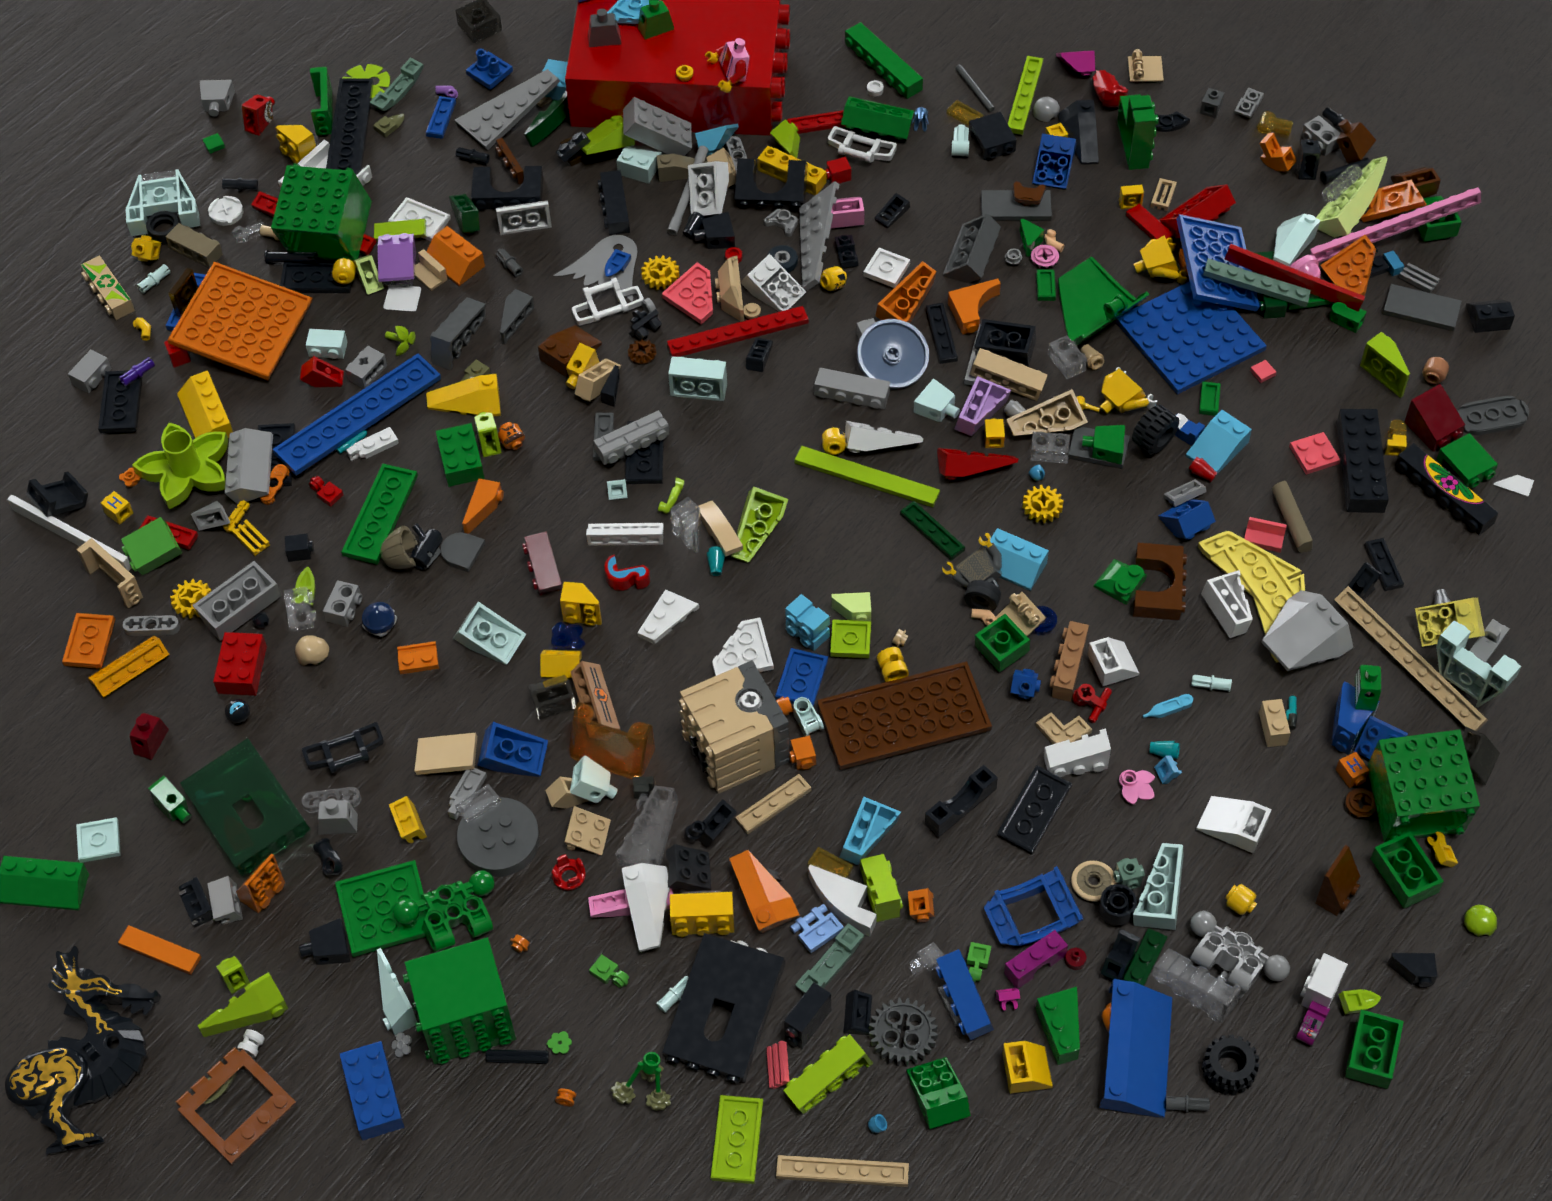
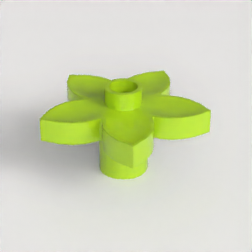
M168 423L161 437L164 451L148 453L132 464L135 473L142 479L150 482H160L163 500L167 507L171 509L187 499L193 486L204 491H220L225 489L226 478L217 461L222 458L227 450L228 437L226 432L215 431L202 434L192 440L191 435L184 428Z

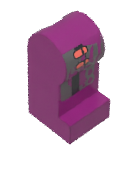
M1312 1001L1296 1039L1312 1046L1328 1016L1330 1008Z

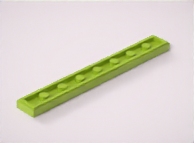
M801 446L795 458V464L930 507H934L940 494L939 489Z

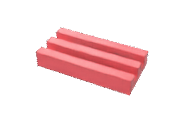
M779 1041L778 1044L775 1043L772 1047H766L769 1088L772 1089L781 1087L789 1082L787 1042Z

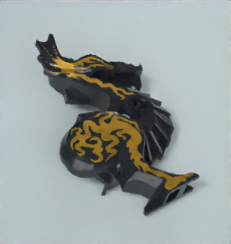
M73 946L69 953L56 952L57 964L50 968L53 979L48 984V987L62 994L67 1002L63 1014L87 1022V1034L81 1040L60 1037L58 1041L48 1040V1049L31 1053L21 1059L10 1070L5 1080V1091L8 1099L14 1104L24 1107L34 1119L38 1120L42 1116L41 1124L52 1129L57 1135V1140L46 1149V1155L105 1143L104 1139L94 1132L86 1133L76 1127L70 1120V1110L82 1104L96 1103L107 1096L111 1098L123 1086H127L136 1073L140 1074L143 1061L148 1057L145 1048L147 1043L141 1033L143 1029L135 1025L131 1018L122 1017L118 1012L109 1010V1007L100 1003V1001L106 1000L110 1005L122 1004L124 1009L132 1005V1014L143 1009V1014L146 1016L151 1011L154 1003H158L161 999V995L157 990L150 993L146 988L142 989L136 984L115 985L105 975H96L90 969H79V949L76 946ZM119 1040V1045L116 1048H111L112 1042Z

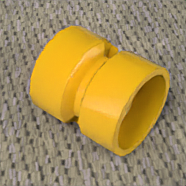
M890 647L878 653L877 661L882 669L885 682L908 677L909 671L899 648Z

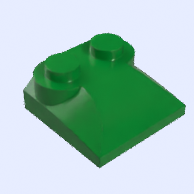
M1113 559L1094 584V588L1127 605L1134 596L1135 591L1144 583L1147 575L1142 567L1138 565L1129 566Z

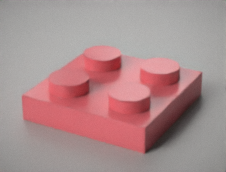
M1324 432L1290 442L1289 447L1306 475L1340 464V458Z

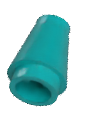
M710 547L707 552L711 575L720 576L722 575L725 554L721 547Z
M1151 741V754L1161 757L1172 756L1173 759H1178L1180 743H1175V741Z

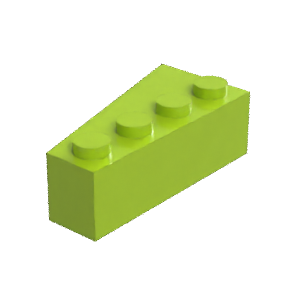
M849 1034L847 1037H841L836 1042L834 1048L823 1052L815 1064L808 1065L803 1070L802 1075L790 1080L784 1091L797 1108L805 1114L827 1097L826 1093L828 1091L834 1092L842 1087L843 1080L850 1077L853 1079L859 1074L858 1070L865 1065L868 1068L873 1062Z

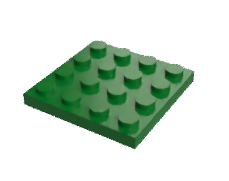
M415 860L335 882L353 957L377 951L379 948L384 949L426 937L422 929L426 917L425 911L419 913L418 918L413 923L407 925L398 923L393 915V907L399 900L409 898L418 901L421 900V895L424 894Z

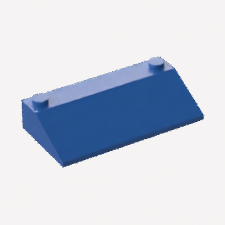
M1113 979L1109 988V993H1112L1105 1090L1100 1108L1164 1118L1172 997L1136 982Z

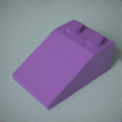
M402 233L400 235L386 234L379 236L378 281L414 279L416 261L414 234Z

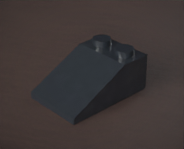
M983 319L974 348L977 350L980 348L988 350L991 353L1029 367L1036 343V326Z

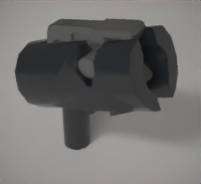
M417 523L412 528L419 537V544L414 546L410 558L414 559L416 564L414 567L416 569L424 570L441 553L439 546L443 538L438 530L429 529L424 532Z

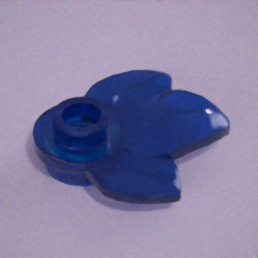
M563 622L555 624L552 628L553 636L551 638L553 648L556 650H566L567 648L578 649L586 644L580 638L583 627L578 624L566 626Z

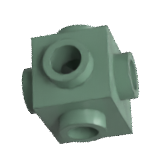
M1125 858L1117 862L1113 876L1116 883L1125 885L1130 889L1141 887L1142 878L1145 876L1143 866L1138 864L1137 858Z

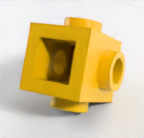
M141 235V238H134L131 245L132 256H136L138 260L146 262L159 259L161 242L152 240V237Z

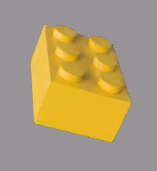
M732 892L670 894L672 935L684 937L688 934L703 936L704 933H718L720 935L734 933Z

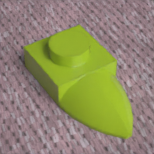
M306 567L297 579L293 600L294 605L313 606L315 580L309 567Z
M1363 989L1342 991L1338 994L1345 1014L1360 1013L1361 1009H1370L1377 1005L1381 999L1376 993Z

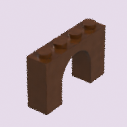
M1137 543L1135 565L1142 567L1144 570H1156L1166 574L1171 579L1173 585L1167 590L1160 592L1136 590L1133 617L1180 620L1181 613H1185L1186 604L1182 602V597H1185L1186 586H1183V581H1186V570H1183V565H1186L1187 554H1183L1184 546Z

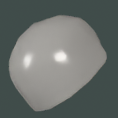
M1042 97L1036 101L1033 115L1039 121L1049 122L1051 118L1057 117L1060 106L1055 99Z

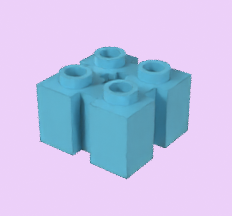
M802 594L785 608L786 630L791 636L800 637V642L803 646L815 651L830 637V629L828 628L830 616L819 607L815 608L813 603Z

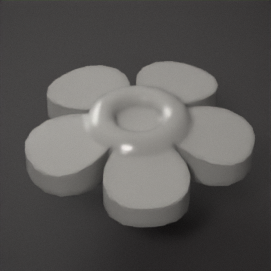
M402 1032L396 1035V1040L392 1042V1049H395L397 1057H402L403 1054L407 1055L411 1052V1047L409 1046L412 1041L411 1036L405 1035Z

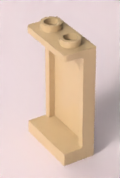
M92 538L76 549L85 570L90 575L100 568L118 584V590L127 608L137 604L143 598L135 577Z

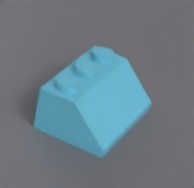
M997 528L990 542L995 544L1002 555V568L1000 569L1002 575L1000 578L1031 591L1047 564L1049 550Z

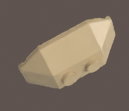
M733 256L728 258L718 270V278L715 279L716 289L720 291L716 292L717 303H721V309L742 322L744 321V309L738 257Z

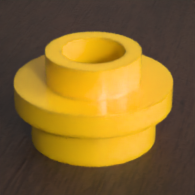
M682 65L677 68L676 75L681 81H688L693 76V69L688 65Z

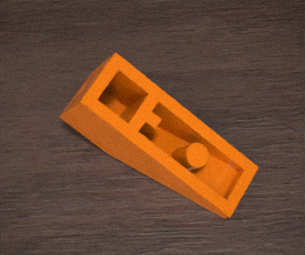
M478 479L462 522L464 533L469 534L497 508L499 501H502L504 491L501 490L500 482Z

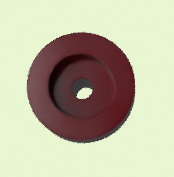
M1077 947L1069 949L1065 956L1066 965L1072 970L1082 969L1086 964V953Z

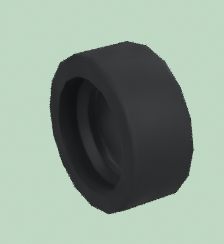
M160 211L148 218L146 229L152 240L159 241L161 244H168L166 240L167 234L180 222L174 213ZM160 224H173L172 228L165 232L154 231Z

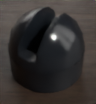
M264 611L252 619L258 628H265L263 623L269 624V618Z

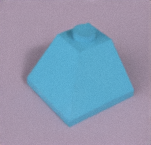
M738 124L695 133L698 148L699 146L707 147L709 150L707 155L715 153L716 150L721 149L738 129Z

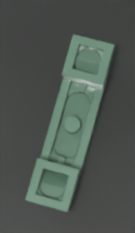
M410 57L400 68L401 74L384 93L379 91L370 101V105L382 111L393 107L413 87L424 65Z
M848 923L836 936L834 944L811 970L808 969L795 984V987L804 994L813 982L824 988L853 955L865 937L864 934Z

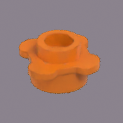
M129 468L119 475V479L124 481L127 487L137 485L141 479L133 468Z

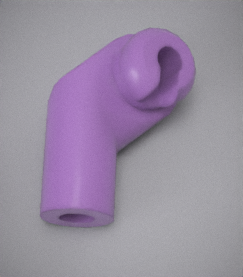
M436 86V94H445L449 98H457L458 92L453 86Z

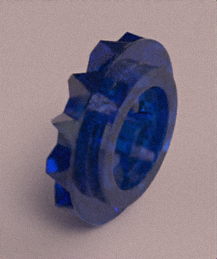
M1037 606L1046 619L1044 624L1042 622L1034 629L1035 633L1042 632L1044 634L1048 631L1051 632L1057 624L1056 613L1049 607Z

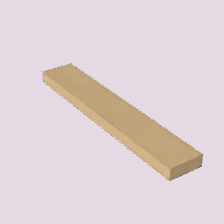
M778 1155L776 1179L908 1187L909 1163Z

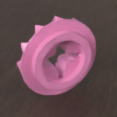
M1040 245L1032 250L1031 260L1039 268L1044 266L1047 269L1049 266L1054 267L1055 263H1058L1059 253L1052 246Z

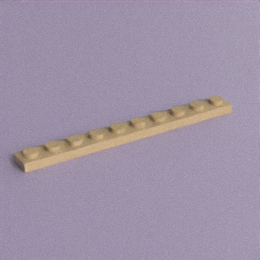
M1349 586L1334 599L1473 734L1488 721Z

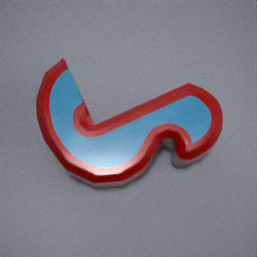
M615 554L609 556L605 561L606 580L613 589L626 590L633 584H636L637 589H642L649 585L650 573L646 566L640 565L618 570Z

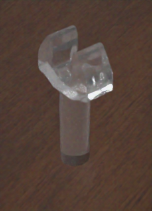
M260 222L246 229L239 225L233 229V237H236L237 243L247 242L248 235L259 231L264 223Z

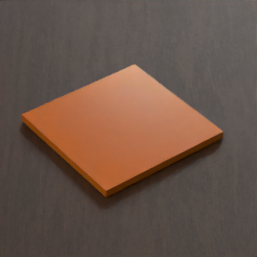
M213 262L169 336L168 343L269 380L310 307L312 297Z

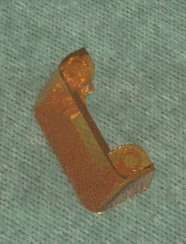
M578 702L574 710L569 747L572 759L579 762L585 755L611 773L629 779L642 777L655 751L652 725L637 722L630 727L627 733L592 721L594 717L593 708L588 704Z

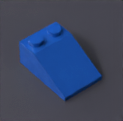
M493 722L485 730L477 765L496 772L540 777L548 740Z

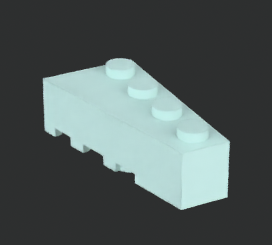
M1162 843L1151 874L1146 881L1145 889L1140 896L1138 906L1133 913L1134 926L1176 930L1183 865V845Z

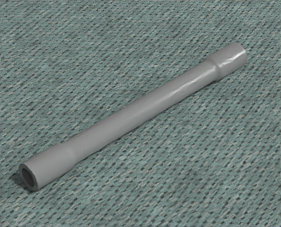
M699 146L694 164L704 163L709 151L707 147ZM689 177L675 214L667 229V232L671 235H677L690 198Z

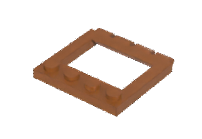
M235 1047L223 1057L227 1062L226 1065L218 1061L207 1072L211 1078L210 1080L202 1076L190 1087L195 1093L193 1096L186 1091L175 1101L180 1106L178 1112L231 1165L296 1105V1101L243 1049L239 1052ZM243 1066L272 1096L224 1141L195 1110Z

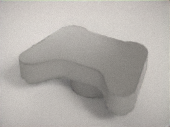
M776 209L764 219V225L767 227L776 225L783 228L785 235L790 237L798 225V219L791 215L788 210Z

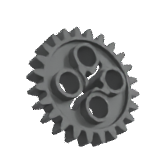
M898 998V1003L896 1004L890 1000V1006L883 1003V1011L876 1009L877 1016L871 1017L873 1022L869 1024V1030H871L869 1038H873L871 1046L877 1045L875 1052L882 1051V1059L889 1056V1063L896 1059L897 1065H900L901 1060H904L906 1066H908L909 1060L912 1059L917 1064L918 1056L924 1060V1052L931 1054L930 1047H935L936 1042L934 1040L938 1037V1034L935 1032L938 1030V1025L933 1024L936 1018H930L931 1010L924 1012V1004L918 1007L917 1000L913 1004H910L909 998L906 999L905 1003H902L901 998ZM907 1015L903 1048H899L903 1016ZM897 1018L899 1021L893 1023L889 1019ZM918 1021L920 1025L914 1026L910 1022ZM889 1037H893L896 1039V1041L888 1042L886 1039ZM910 1040H914L917 1042V1044L909 1045L907 1042Z

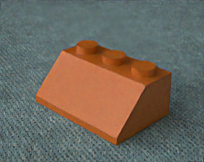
M448 226L434 235L426 251L446 269L447 277L458 286L485 267L483 253Z

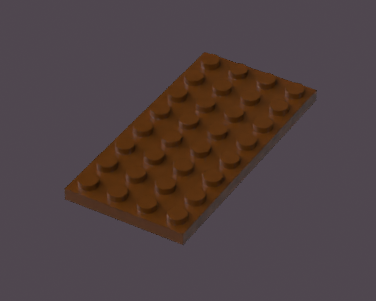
M967 661L817 700V705L840 770L992 730L991 722Z

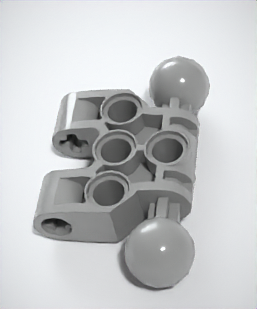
M1199 911L1192 916L1190 922L1192 931L1197 936L1204 937L1190 957V960L1207 971L1214 964H1219L1224 970L1231 972L1227 983L1244 993H1247L1257 980L1262 967L1265 975L1270 980L1282 981L1288 977L1290 965L1284 956L1272 955L1269 957L1262 953L1264 948L1261 946L1256 947L1254 945L1255 942L1252 941L1248 934L1236 931L1233 933L1228 926L1224 929L1217 926V921L1210 912Z

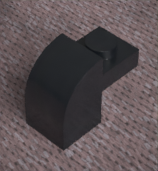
M1121 929L1100 974L1111 979L1122 980L1133 960L1140 938Z

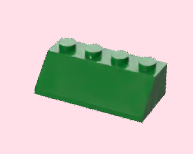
M849 96L844 107L841 124L849 129L860 128L863 132L870 133L873 131L878 132V135L881 136L891 135L895 139L904 140V138H908L914 111Z
M4 856L0 866V903L79 911L89 873L84 863Z

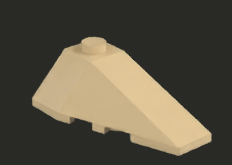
M1073 389L1006 419L1013 436L1069 431L1088 423Z

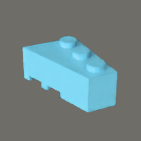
M863 797L839 858L859 865L860 859L865 858L897 823L901 812Z

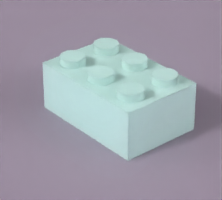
M684 357L671 358L668 373L670 396L724 401L727 388L726 362Z

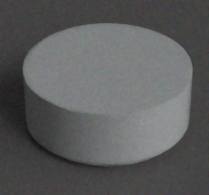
M650 298L642 300L641 304L647 315L656 309Z

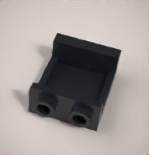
M1001 112L969 121V134L971 137L975 136L983 150L984 160L1016 151V138Z
M68 471L64 472L61 481L41 485L36 479L29 480L26 493L46 517L83 508L88 498L87 490Z

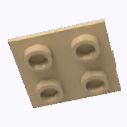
M1135 49L1132 56H1128L1130 82L1164 81L1161 56H1142V52L1139 49Z
M1023 592L1017 595L1013 593L1009 597L1010 603L996 616L998 619L1006 614L1026 636L1046 619Z
M574 806L564 841L567 849L575 850L576 847L602 856L611 820Z

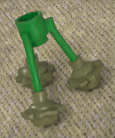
M656 1052L646 1053L643 1060L638 1062L637 1068L628 1082L615 1083L611 1091L613 1092V1098L617 1102L630 1104L632 1099L636 1097L631 1084L640 1073L642 1080L648 1079L649 1082L655 1080L656 1089L651 1092V1095L646 1096V1105L651 1106L652 1110L655 1111L664 1110L666 1106L671 1105V1095L666 1094L660 1087L661 1072H663L664 1068L660 1065L659 1055Z

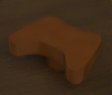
M1016 181L1013 186L1014 200L1022 203L1024 206L1038 205L1043 198L1046 186L1042 184L1037 188H1027Z

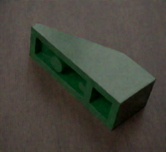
M466 194L449 196L461 231L470 234L480 230L479 211Z

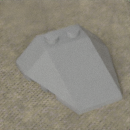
M1302 590L1286 601L1261 641L1287 671L1306 667L1311 663H1322L1332 658L1338 659L1353 648L1348 622L1323 595Z

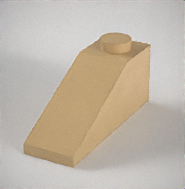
M604 359L579 374L575 395L587 401L600 395V391L613 367L617 365L620 369L621 365L609 359Z

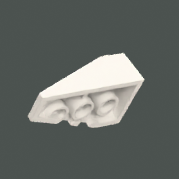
M846 421V447L849 448L850 452L860 453V450L870 451L923 442V438L920 435L901 431L892 433L891 430L882 427L874 430L868 424Z

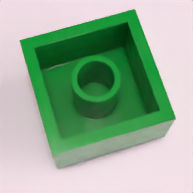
M1004 614L975 634V647L1000 673L1030 651V639Z

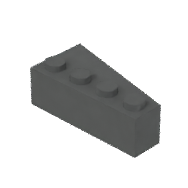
M466 297L449 314V317L440 324L439 328L432 332L430 336L432 364L448 370L452 369V361L454 358L458 359L460 357L462 346L468 345L471 334L476 333L486 318L485 303Z

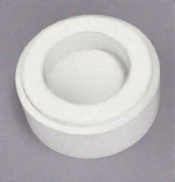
M877 80L870 81L867 84V93L873 97L882 95L884 88L882 82Z

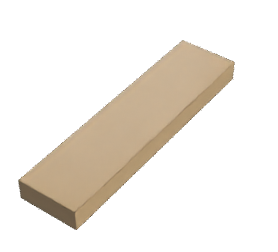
M798 774L736 816L735 821L749 834L809 793L811 786Z

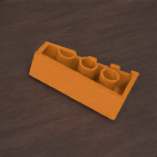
M922 261L878 303L875 316L880 320L898 319L911 323L934 284L936 271Z

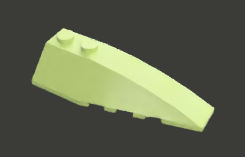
M1386 156L1369 162L1359 172L1360 176H1357L1348 183V188L1337 193L1338 198L1335 201L1330 200L1316 217L1321 220L1318 230L1332 237H1344L1351 233L1352 228L1359 223V219L1367 210L1378 189L1387 163Z

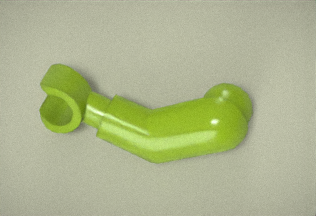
M676 477L675 487L672 488L667 503L661 501L658 511L665 514L671 511L682 491L684 480Z

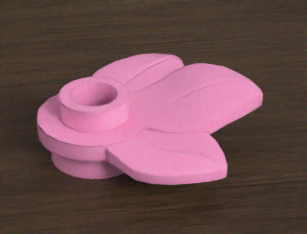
M1126 770L1122 772L1119 777V783L1123 787V798L1133 805L1137 802L1138 798L1140 800L1153 799L1154 792L1149 784L1155 779V776L1145 770L1138 772Z

